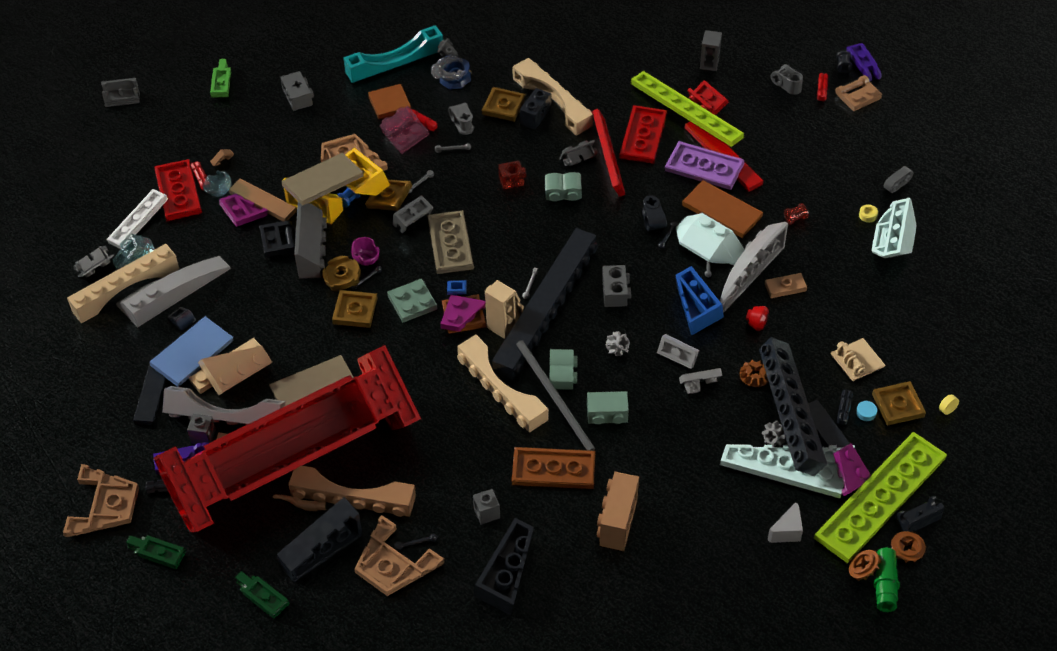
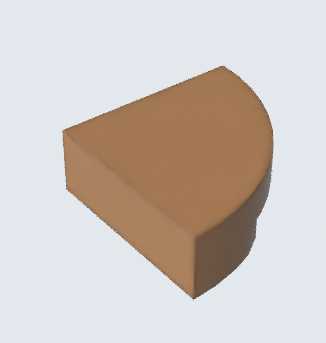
M221 149L210 162L213 166L221 165L220 162L222 160H229L234 153L231 150Z

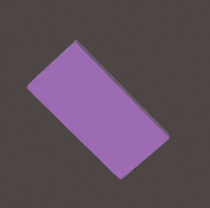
M678 141L665 165V171L698 181L704 180L712 185L731 190L745 162L744 159Z

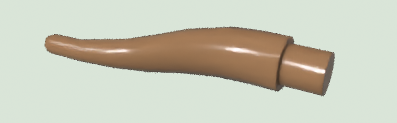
M273 495V498L288 501L305 511L317 512L318 510H326V502L306 501L288 495Z

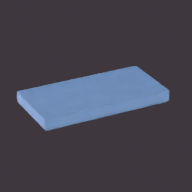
M205 316L152 359L150 366L179 387L190 376L201 369L198 364L201 359L219 354L233 342V337Z

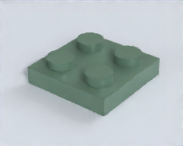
M422 279L387 292L388 298L402 322L437 310V304Z

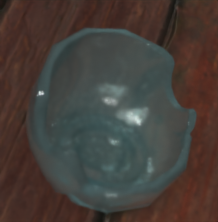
M217 171L216 176L208 175L203 189L214 197H221L230 190L232 179L227 172Z

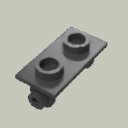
M449 38L442 40L438 45L439 50L437 52L441 57L446 55L450 59H456L458 56Z
M586 140L574 148L572 146L565 148L560 156V160L564 159V165L570 167L581 162L579 156H582L584 161L595 157L598 154L597 149L592 147L595 141L588 142Z
M106 246L98 247L89 253L93 258L92 261L86 255L75 262V270L81 272L78 277L84 275L86 278L96 272L94 269L99 265L102 268L111 262L109 259L114 255L107 254L109 250Z

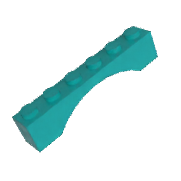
M435 25L420 30L408 43L393 51L382 54L358 52L343 57L345 73L353 83L435 54L439 50L438 45L443 40V35Z

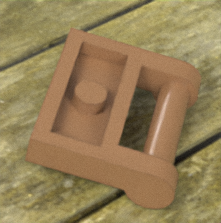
M866 75L859 77L858 80L848 85L839 86L835 89L838 97L853 111L880 100L882 97V93L869 82ZM859 86H862V87H863V88H861V89H859V90H856V91H854V92H852V93H850V94H847V93H846V92H849V91H851V90H853V89H855V88H857V87H859Z

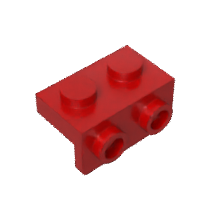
M705 80L694 91L691 88L687 90L691 101L700 104L701 107L714 115L728 103V100Z

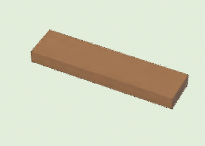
M239 179L229 189L231 195L238 194L245 200L254 202L255 207L259 209L266 208L269 215L281 221H288L297 212L296 207L242 179Z

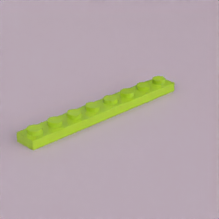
M642 71L631 79L633 86L732 147L744 138L743 132L648 73Z

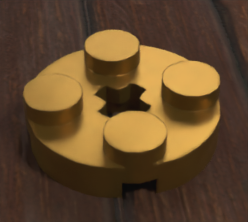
M339 256L328 262V266L326 269L324 267L322 274L327 286L332 291H338L357 285L361 271L355 259H349L348 256Z

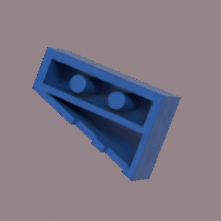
M692 266L675 275L691 336L724 317L721 302Z

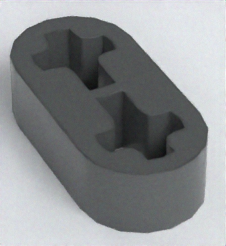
M907 166L902 167L885 181L884 188L890 193H894L910 181L914 172Z

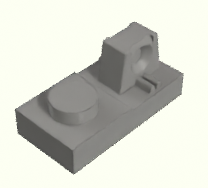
M667 334L662 336L657 351L658 354L690 369L694 367L699 352L698 349Z
M721 368L685 374L679 377L680 384L685 385L688 394L700 392L701 381H705L706 384L717 382V378L722 376Z

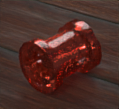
M800 203L795 208L785 209L784 216L791 225L794 221L801 218L807 219L808 211L805 205Z

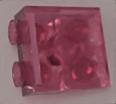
M408 106L399 108L394 116L383 119L382 124L379 125L383 134L401 154L429 135L428 130Z

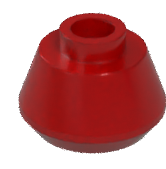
M755 306L752 310L749 309L746 320L749 321L748 324L756 331L763 330L769 309L766 306Z

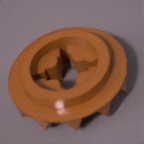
M753 360L749 363L745 362L740 369L742 381L749 386L762 387L769 382L761 360L759 362H754ZM752 371H759V375L757 373L752 374Z
M909 531L896 534L891 542L892 549L896 551L897 559L901 558L906 563L922 559L926 550L923 539L916 533ZM912 544L911 550L904 551L905 546Z
M865 550L857 554L849 565L850 575L858 581L862 579L867 580L869 575L874 576L873 572L879 569L878 565L881 562L879 555L873 550Z

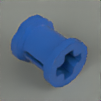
M347 187L338 196L342 198L343 207L347 208L350 206V202L360 197V194H355Z

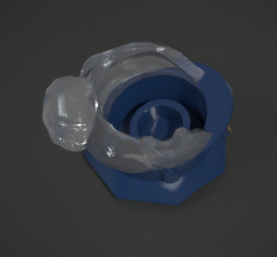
M449 55L439 59L431 67L433 77L436 79L440 78V83L448 89H462L471 82L470 64L466 59Z

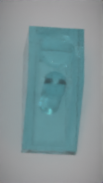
M131 234L113 258L116 269L119 270L155 250L150 238Z

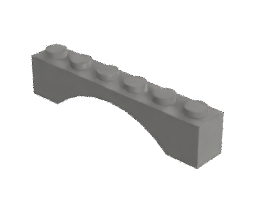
M170 386L164 389L162 413H169L170 417L185 415L188 416V419H191L194 413L212 416L214 422L222 420L227 421L226 424L238 425L239 423L248 425L285 407L286 401L265 399L249 408L238 410L224 409L205 402L189 388Z

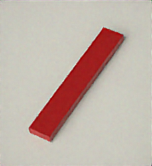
M596 109L592 113L611 183L618 196L621 197L625 195V190L608 128L600 110Z
M691 121L685 124V129L705 149L740 158L726 143ZM745 163L736 180L750 192L762 186L763 180Z

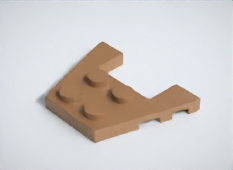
M356 134L324 142L321 145V162L341 153L347 154L355 148L383 171L388 170L387 163L380 160L379 156L372 152L368 145Z
M81 464L77 479L78 483L97 485L89 517H67L63 531L64 536L71 537L131 523L139 491L138 483L116 475L113 477L105 474L102 470H93L88 465Z
M381 515L378 525L373 530L371 539L355 567V573L386 596H389L442 566L444 558L429 548L416 563L410 561L385 543L396 530V525Z

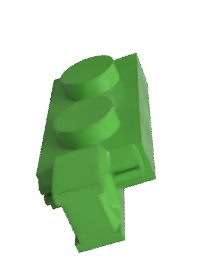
M219 59V67L213 68L211 97L229 96L231 69L228 67L226 59Z

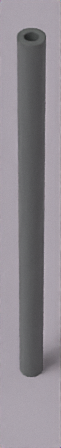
M519 341L516 344L586 450L594 451L595 447L524 341Z

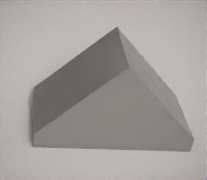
M794 503L770 528L769 542L801 541L803 528L797 503Z

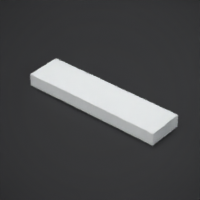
M152 189L107 238L108 243L123 249L168 200L167 195Z

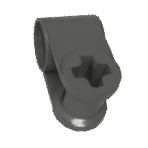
M784 64L780 70L771 73L773 83L788 93L796 95L802 91L803 75L792 69L789 65Z
M467 103L449 107L451 120L456 125L459 133L463 135L471 134L474 130L471 122L473 115Z

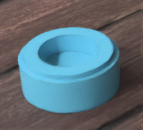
M863 401L858 404L856 414L863 421H871L876 417L877 407L870 401Z

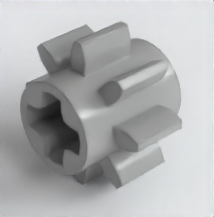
M620 331L613 332V335L607 336L608 339L605 345L609 350V354L615 353V356H621L623 352H628L630 342L626 334L621 335Z
M775 421L765 425L767 430L761 433L764 435V442L771 444L772 447L785 443L782 424Z

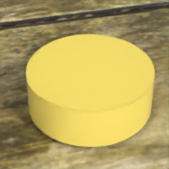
M864 205L860 208L859 217L864 222H874L877 219L878 209L875 206Z
M948 395L941 401L939 409L945 415H948L957 408L959 399L954 395Z

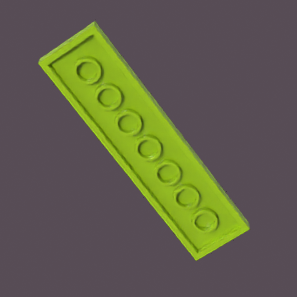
M912 432L817 531L814 539L846 563H849L946 459L947 454L915 432Z

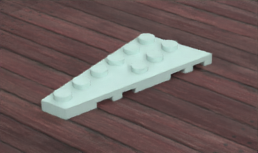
M726 445L720 465L837 498L841 497V490L844 487L843 479L838 477V467L833 454L842 449L837 448V445H829L828 448H822L827 465L816 476L795 470L788 445H783V447H772V445H764V447Z

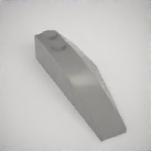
M787 222L768 225L763 231L760 230L752 242L750 241L724 285L720 298L723 313L784 249L788 228Z
M220 256L203 260L144 285L117 302L116 305L138 328L231 268Z

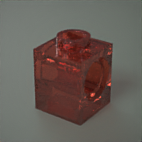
M520 161L499 164V178L503 189L524 185L526 170L525 167H521Z

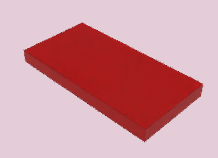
M633 105L620 151V158L654 164L667 117V110Z
M189 159L154 167L159 190L167 195L168 198L163 204L166 221L202 213Z

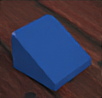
M448 281L447 295L467 294L466 281Z

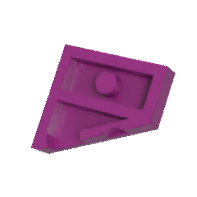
M238 194L219 199L220 206L236 227L268 216L266 208L259 209L254 206V202L245 200Z
M450 295L441 321V329L460 332L468 322L475 318V314L480 309L484 310L486 308V301Z
M851 443L833 453L838 467V477L842 478L844 483V489L841 490L843 496L862 486L871 476Z

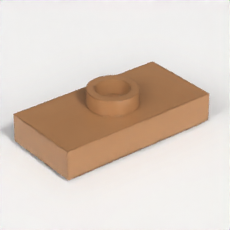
M801 273L765 280V286L770 298L807 291V285Z

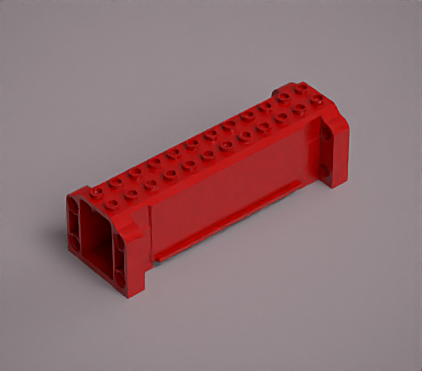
M384 345L358 358V364L362 371L361 375L353 378L351 375H348L204 445L205 450L183 461L177 447H173L155 456L154 461L188 530L190 532H198L214 523L206 508L207 506L227 498L232 501L376 429L375 424L379 423V420L383 418L392 430L406 427L420 420L421 417L386 346Z

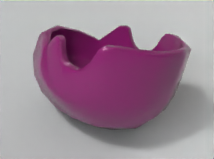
M361 237L353 241L351 253L353 259L358 264L368 266L379 259V247L375 246L373 239Z

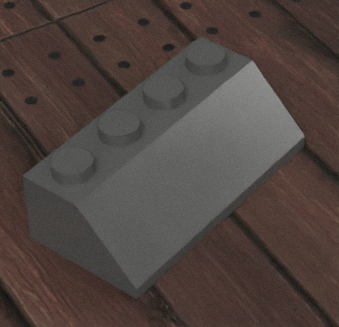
M298 202L294 254L299 279L321 278L322 270L325 267V260L322 259V256H326V248L323 242H326V231H324V228H327V218L323 217L322 210L313 204L307 203L302 206Z

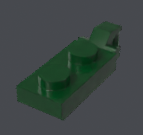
M148 535L142 537V539L129 536L126 542L128 549L133 550L135 555L173 569L178 568L186 553L183 547Z
M242 571L235 577L237 584L241 586L240 591L243 595L275 619L289 605L287 598L260 577L253 576L249 578Z

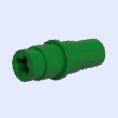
M881 548L877 551L881 562L878 565L879 569L876 570V579L874 580L877 608L883 612H892L897 608L898 589L900 588L896 551L892 548Z

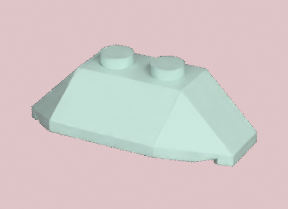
M910 198L892 202L891 208L878 221L871 250L874 254L883 258L912 253L917 225Z
M703 213L687 216L676 226L679 244L708 262L735 265L745 250L732 230Z

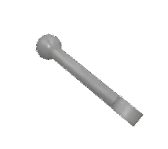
M534 267L526 292L522 295L524 299L530 297L529 292L538 273V268Z

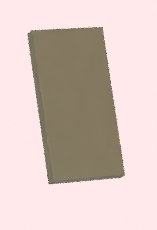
M341 153L283 180L282 186L303 206L362 178L363 171L344 153Z
M455 211L427 215L437 274L474 269L464 212Z
M340 355L271 383L269 386L275 399L286 401L285 406L348 375H351L353 378V375Z

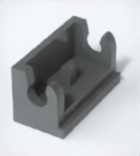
M136 78L101 82L105 107L140 103V91Z
M421 195L394 213L393 226L396 228L400 225L401 233L405 232L409 225L424 215H430L433 210L432 205Z

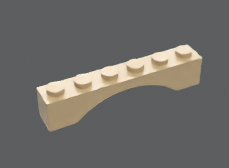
M527 58L513 66V79L521 87L532 90L538 88L551 93V98L556 101L564 113L566 127L576 136L593 126L592 112L585 108L579 100H576L569 91L561 87L547 72H544L537 63Z
M164 244L67 297L73 314L83 323L99 314L106 303L126 287L145 279L163 278L177 271L179 266L176 255L167 244Z
M477 335L457 346L459 362L469 368L472 376L477 377L486 390L489 389L495 400L504 405L508 414L513 415L522 428L525 427L530 433L548 421V408L536 396L518 392L504 384L496 376L489 363L488 346Z

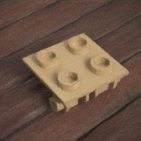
M864 338L849 345L841 341L837 344V350L831 352V355L852 381L885 367V364Z

